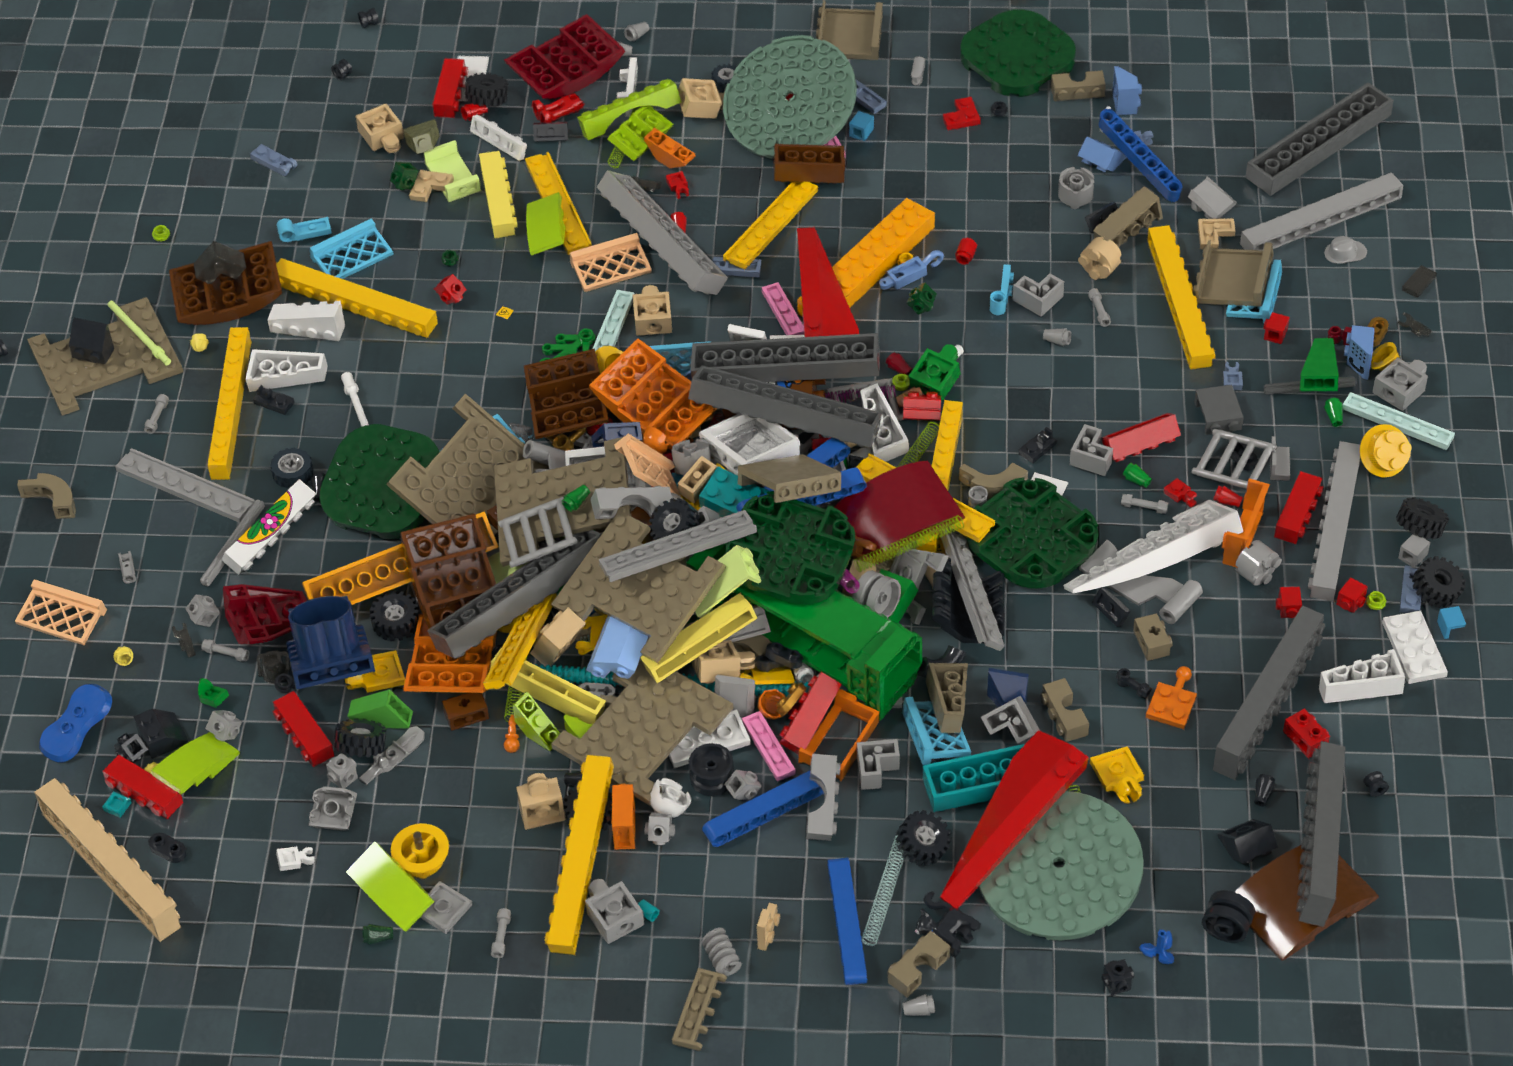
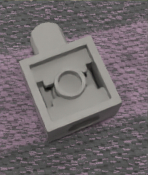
M1397 357L1375 377L1372 393L1401 411L1405 410L1425 391L1428 378L1426 375V364L1421 360H1414L1408 364Z
M596 879L590 883V898L585 900L587 915L607 944L644 925L643 911L622 881L610 888L603 879Z

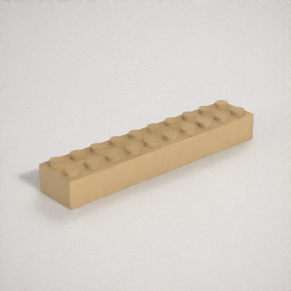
M54 778L35 791L42 815L159 942L181 928L178 920L180 916L175 910L176 903L170 896L166 897L161 886L158 883L154 884L152 882V878L147 871L142 872L136 859L128 857L126 849L122 845L118 846L116 844L114 836L110 832L106 833L104 831L102 823L99 820L95 821L89 809L87 807L83 808L75 795L71 796L69 794L70 791L64 783L60 784Z

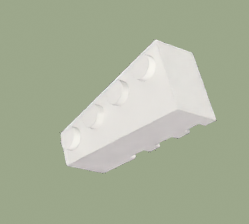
M252 349L245 380L249 392L257 391L261 385L267 389L322 382L325 381L328 366L324 353Z
M1392 649L1388 650L1387 654L1381 656L1376 654L1371 659L1363 662L1362 660L1354 661L1353 665H1342L1321 672L1319 691L1324 703L1403 694L1405 675L1396 652Z

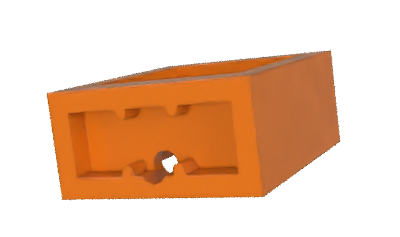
M633 784L612 785V831L615 850L635 849V800Z

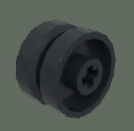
M715 743L703 744L695 748L689 758V774L691 785L697 792L702 795L716 796L728 791L724 784L734 773V762L731 752L721 744Z
M1227 890L1216 891L1211 895L1208 908L1205 910L1202 918V926L1211 936L1218 940L1230 943L1242 942L1248 934L1256 909L1248 898L1239 893Z

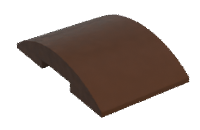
M272 241L237 250L238 256L205 265L202 260L169 270L178 323L204 325L235 320L264 308L282 294V288Z
M595 349L524 365L536 439L609 422L608 408L589 388V385L601 374Z
M475 514L400 533L412 585L429 629L496 585L486 554L487 548Z
M1301 845L1267 864L1235 891L1253 903L1256 910L1250 928L1281 961L1314 941L1315 935L1341 918H1349L1379 898V895L1339 854L1336 900L1324 927L1299 921V912L1296 911L1297 902L1300 899V896L1297 895L1298 887L1302 880H1299V872L1301 867L1303 868V865L1300 864L1302 852H1304V849H1301Z

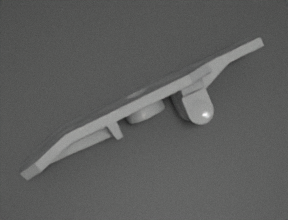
M417 726L410 727L397 741H393V744L383 753H378V755L374 756L373 765L359 779L367 785L380 773L389 772L423 742L425 732Z

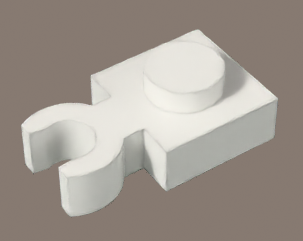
M297 847L277 849L276 855L280 871L301 868V863L306 865L314 864L315 857L306 856L312 854V847H306L302 851H298Z

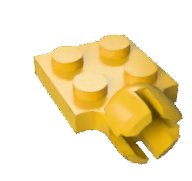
M396 650L372 655L375 667L374 672L344 679L346 684H350L346 685L348 690L363 687L367 693L401 686L405 683V676Z
M1128 746L1090 757V764L1106 792H1116L1119 799L1127 804L1130 803L1128 795L1133 802L1141 797L1142 787L1139 782L1144 781V774Z

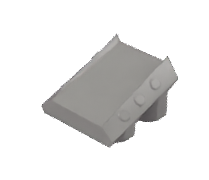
M1208 176L1198 186L1191 189L1188 198L1192 201L1191 208L1197 212L1203 211L1208 219H1220L1237 203Z
M723 675L715 676V694L733 703L734 708L732 711L737 710L740 718L754 713L756 684L753 679Z
M325 786L315 790L312 797L314 805L309 815L310 821L308 826L343 831L349 830L357 793L344 788Z

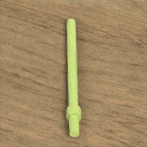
M114 301L108 302V307L152 351V354L165 365H169L171 360L166 356L165 351L160 346H157Z

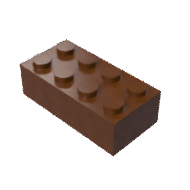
M774 144V181L844 183V146Z

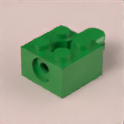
M948 344L942 348L940 353L927 348L908 376L910 388L920 387L925 395L927 392H936L941 396L942 402L961 375L959 363L956 362L958 359L957 348L954 345Z

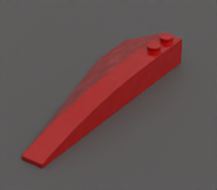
M815 227L797 228L804 337L859 334V328Z
M1038 730L1012 758L940 899L949 903L953 908L959 909L1087 768L1089 757L1075 746Z

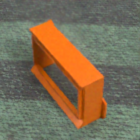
M1249 478L1247 492L1243 499L1242 509L1244 510L1240 517L1244 532L1236 534L1227 531L1224 533L1222 564L1238 568L1235 565L1236 561L1246 547L1250 548L1263 516L1265 496L1270 484Z
M842 689L838 690L833 707L809 742L807 748H800L798 763L804 762L811 766L812 754L815 753L841 711L867 722V725L846 758L840 764V774L836 775V778L840 779L839 781L843 780L857 758V742H867L878 725L880 712L857 702L855 695Z

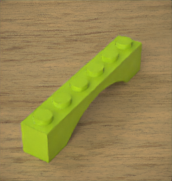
M665 79L658 85L647 86L643 91L630 93L628 97L616 99L608 105H601L594 111H586L577 118L583 136L587 140H591L603 135L617 117L630 109L648 105L669 108L681 103L676 84L671 79Z

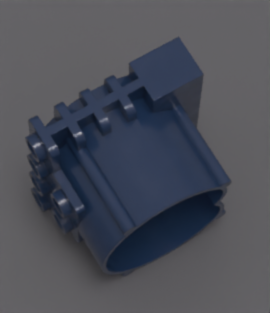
M348 596L318 597L305 601L295 608L288 609L293 640L287 642V649L296 689L375 671L364 626L361 624L356 625Z

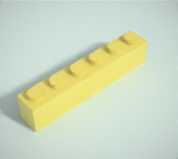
M500 151L479 154L494 238L515 235L514 228H518L516 217H512L515 215L514 205H510L513 203L512 194L508 193L510 191L509 181H505L508 179L507 169H503L506 168L504 157L501 158Z
M739 593L680 631L658 663L645 656L640 658L647 672L659 683L756 620L757 616L752 605Z
M500 650L498 651V653L495 655V657H494L493 660L491 661L490 669H491L493 663L495 662V660H496V658H497V656H498ZM526 660L513 684L509 685L523 693L528 691L531 697L569 716L577 717L588 724H594L604 713L606 700Z

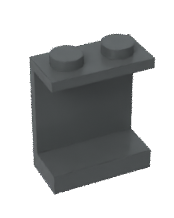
M1232 385L1196 389L1194 403L1196 407H1201L1206 422L1205 435L1212 434L1214 429L1227 432L1242 430L1244 417Z

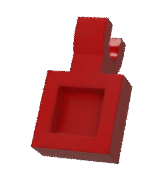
M1178 478L1164 487V494L1177 503L1183 500L1191 508L1197 504V501L1194 500L1197 493L1192 491L1191 487Z

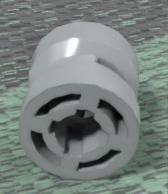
M982 486L972 487L968 493V506L974 508L976 505L981 507L985 504L988 496L987 490Z

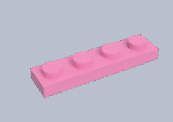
M777 282L762 287V293L785 334L804 335V326L780 284Z
M758 711L743 717L742 722L777 782L795 775L794 766L762 713Z

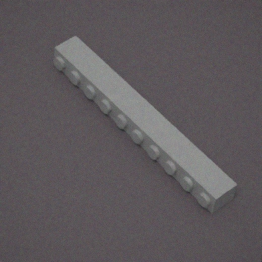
M1392 172L1382 175L1364 184L1248 228L1241 233L1240 245L1245 250L1263 251L1265 243H1272L1273 249L1398 200L1402 197L1404 185Z
M1342 441L1339 443V448L1334 449L1333 459L1336 460V463L1332 462L1330 473L1333 474V477L1329 476L1327 485L1331 490H1326L1324 502H1328V505L1323 506L1322 516H1325V519L1320 521L1319 530L1322 531V534L1318 533L1316 545H1320V547L1315 548L1313 559L1317 560V562L1312 563L1310 573L1314 575V578H1309L1308 589H1311V598L1334 601L1360 462V445Z

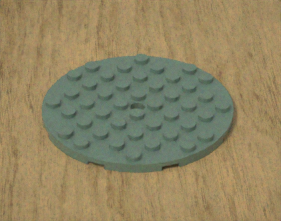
M804 35L775 39L772 41L773 43L763 48L760 46L751 52L737 66L730 83H727L725 89L723 113L731 134L741 146L756 155L774 159V144L825 145L843 128L854 108L857 93L856 78L846 56L836 46L825 40L814 39L812 36ZM789 94H793L794 96L788 101L786 97Z
M1065 791L980 884L979 889L992 912L1008 926L1029 936L1033 934L1046 937L1047 940L1082 938L1094 934L1096 930L1106 925L1110 926L1134 902L1143 877L1144 862L1141 844L1131 824L1111 805L1090 795ZM1064 861L1065 865L1057 868L1054 866V862Z

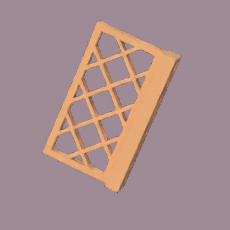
M637 233L570 252L571 266L575 269L584 292L652 272ZM638 249L639 254L637 257L629 254L630 251ZM616 255L623 256L620 262L612 259V257ZM626 258L634 260L632 266L623 263ZM604 260L606 263L602 267L595 264L596 261ZM639 262L644 264L646 268L637 269L635 266ZM609 263L617 265L615 271L607 268ZM587 265L589 268L586 272L579 269L578 266ZM621 267L629 270L627 274H621L618 271ZM592 268L600 270L598 276L590 273ZM604 272L612 275L610 279L601 278ZM587 277H589L591 279H594L595 282L593 284L586 285L585 280Z
M629 433L614 444L616 451L626 456L633 475L652 487H670L671 493L681 496L670 472L675 467L673 461Z
M34 579L31 584L32 591L18 614L15 623L85 645L99 617L104 616L107 609L102 600ZM36 596L43 599L44 602L33 606L32 602ZM55 602L60 604V608L50 612L48 605ZM46 607L48 613L37 617L35 611ZM70 608L77 610L78 613L68 617L65 613ZM33 612L34 619L29 621L23 620L25 615ZM63 612L64 619L54 622L52 616ZM88 613L94 614L91 620L83 621V615ZM50 618L52 624L45 627L40 626V621ZM80 618L81 624L71 628L69 621ZM67 623L69 629L62 632L57 631V626ZM84 628L85 632L82 638L74 636L73 632Z

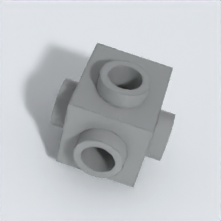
M195 595L186 607L190 619L196 625L210 627L220 614L214 604V600L209 596Z
M212 711L205 729L213 733L216 739L226 741L235 739L239 734L242 721L236 718V715L230 711Z
M342 753L332 758L326 764L329 780L339 788L345 789L358 778L355 761L351 757L347 758Z
M735 770L724 784L735 799L748 801L753 799L762 787L757 780L758 777L753 772Z
M653 812L650 814L649 822L645 824V834L648 835V841H653V844L665 845V842H669L671 837H674L675 824H672V815Z

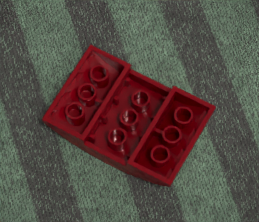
M586 14L562 27L558 36L536 48L530 45L504 59V61L538 95L549 99L575 93L592 84L618 62L625 53V49Z
M928 460L906 464L889 470L866 482L867 487L862 492L846 496L834 506V508L840 510L848 517V522L851 527H854L857 537L870 540L877 545L875 551L879 555L880 548L884 547L887 553L886 546L900 541V539L907 538L910 542V538L913 540V536L910 535L919 532L923 536V532L920 531L924 530L926 534L927 528H930L933 532V528L936 530V524H940L943 528L942 523L946 526V522L943 521L953 518L956 522V515H959L962 520L965 519L964 514ZM864 548L862 554L870 556V552L874 550Z

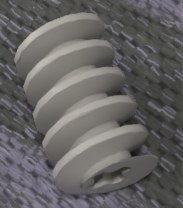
M716 928L704 936L702 945L717 973L726 976L733 975L741 968L742 962H739V956L735 954L736 950L732 948V943L728 941L729 937L725 934V929Z

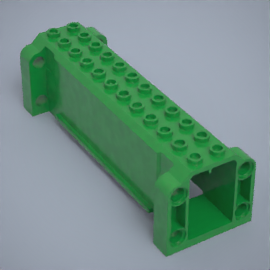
M726 543L695 553L686 562V566L697 572L708 556L719 560L725 555ZM740 585L712 608L713 610L741 593L752 606L758 605L765 610L771 632L761 635L765 636L771 643L779 642L789 649L799 651L804 658L803 663L847 687L848 693L864 701L866 706L880 711L879 721L885 717L894 707L895 703L911 688L922 664V637L838 590L821 602L803 605L790 603Z

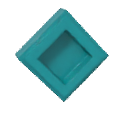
M113 792L102 808L103 811L121 818L132 802L130 798Z

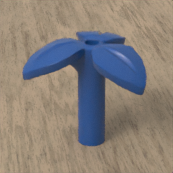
M1160 930L1158 932L1156 946L1151 943H1145L1139 947L1141 952L1152 958L1159 954L1158 959L1161 963L1171 964L1174 962L1173 954L1165 951L1172 946L1173 941L1170 931Z

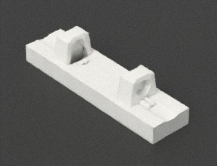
M630 58L629 69H620V81L627 82L626 92H618L617 99L626 98L630 93L636 91L637 58ZM633 109L626 111V116H630Z
M479 115L472 116L470 127L472 133L519 161L524 159L527 144L522 142V138L512 136L497 127L498 124L493 121L489 122Z

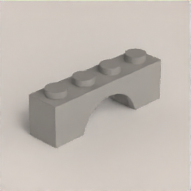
M639 486L635 488L601 487L595 489L590 500L595 519H613L618 509L625 505L638 506L645 510L650 518H653V511L657 512V507L659 505L663 506L664 501L670 502L672 495L670 487Z
M812 754L810 780L816 782L822 788L825 802L818 810L808 814L806 839L831 841L832 834H836L837 822H833V815H837L838 802H834V798L839 793V782H836V775L840 774V763L837 762V756Z

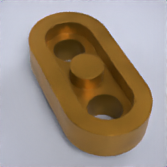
M1382 317L1373 318L1367 326L1375 328L1373 347H1377L1388 331L1389 323Z
M795 682L788 689L789 695L786 698L782 697L776 704L778 707L776 711L783 717L794 706L807 687L802 682L799 684Z

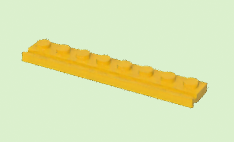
M549 152L543 156L539 154L525 158V164L541 198L558 192L562 197L561 208L564 212L563 222L566 226L563 246L567 255H570V252L592 246Z
M792 181L723 255V261L728 260L730 264L745 270L818 192V186L810 182L799 183Z
M869 453L868 457L864 458L856 468L860 470L865 482H868L896 467ZM954 499L965 516V519L962 520L964 528H958V532L979 543L990 531V528L995 526V520Z
M556 593L548 595L541 603L533 605L525 614L519 615L483 682L486 690L500 689L506 683H509V685L513 684L553 607L551 604L557 597Z

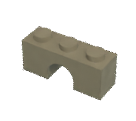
M1103 71L1085 72V80L1081 82L1071 80L1069 73L1052 75L1051 90L1054 101L1105 97L1106 84Z
M1063 678L1044 684L1042 694H1040L1043 705H1047L1050 719L1055 721L1058 734L1063 736L1065 742L1088 736L1089 722L1082 709H1065V707L1072 705L1073 692L1066 679Z
M930 931L926 936H922L912 949H908L900 961L893 963L889 967L888 983L908 997L921 985L922 973L916 967L925 964L937 970L950 957V945Z

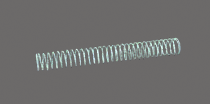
M893 842L891 851H892V850H895L894 847H896V846H895V843H894V842ZM890 851V854H889V857H888V861H889L890 859H891V860H892V859H896V860H899V861L904 859V858H902V859L895 858L894 856L900 857V855H897V854L892 855V854H891V851ZM894 861V863H897V864H899V865H895V864H893V865H889V864H888V865H887V864H886V867H887L888 870H890V869L896 870V869H897V868H893V867H891V866H895V867L900 866V868H899V872H900V869H901V866H902V862H901V861H900V862ZM885 870L876 897L878 895H888L883 892H892L893 894L897 878H885ZM890 870V871H886L887 873H888V872H892V873H894V874L898 873V875H899V872H898V871H897V872H894V871H891V870ZM893 881L895 882V884H893V885H890V884L885 883V882L892 883ZM882 885H883V886H884V885H887V886L892 887V888H888V887L885 888V889H888V890H890V891H886V890L880 891V889H883V888L881 887ZM875 897L870 916L879 915L884 921L887 912L885 914H873L872 912H875L874 908L880 907L878 905H888L889 907V904L886 903L889 901H877L878 898ZM870 916L862 936L864 944L867 943L863 939L866 938L865 935L871 939L875 938V935L879 937L882 928L881 923L870 924L869 922H872ZM868 925H881L878 931L872 930L869 932L867 930Z

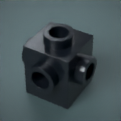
M137 733L123 734L117 739L118 743L113 746L116 749L115 753L117 756L121 755L133 763L141 759L143 753L148 750L143 738Z
M1125 959L1113 960L1104 965V974L1101 977L1104 986L1108 988L1110 995L1113 996L1131 990L1134 972L1132 967L1127 965Z

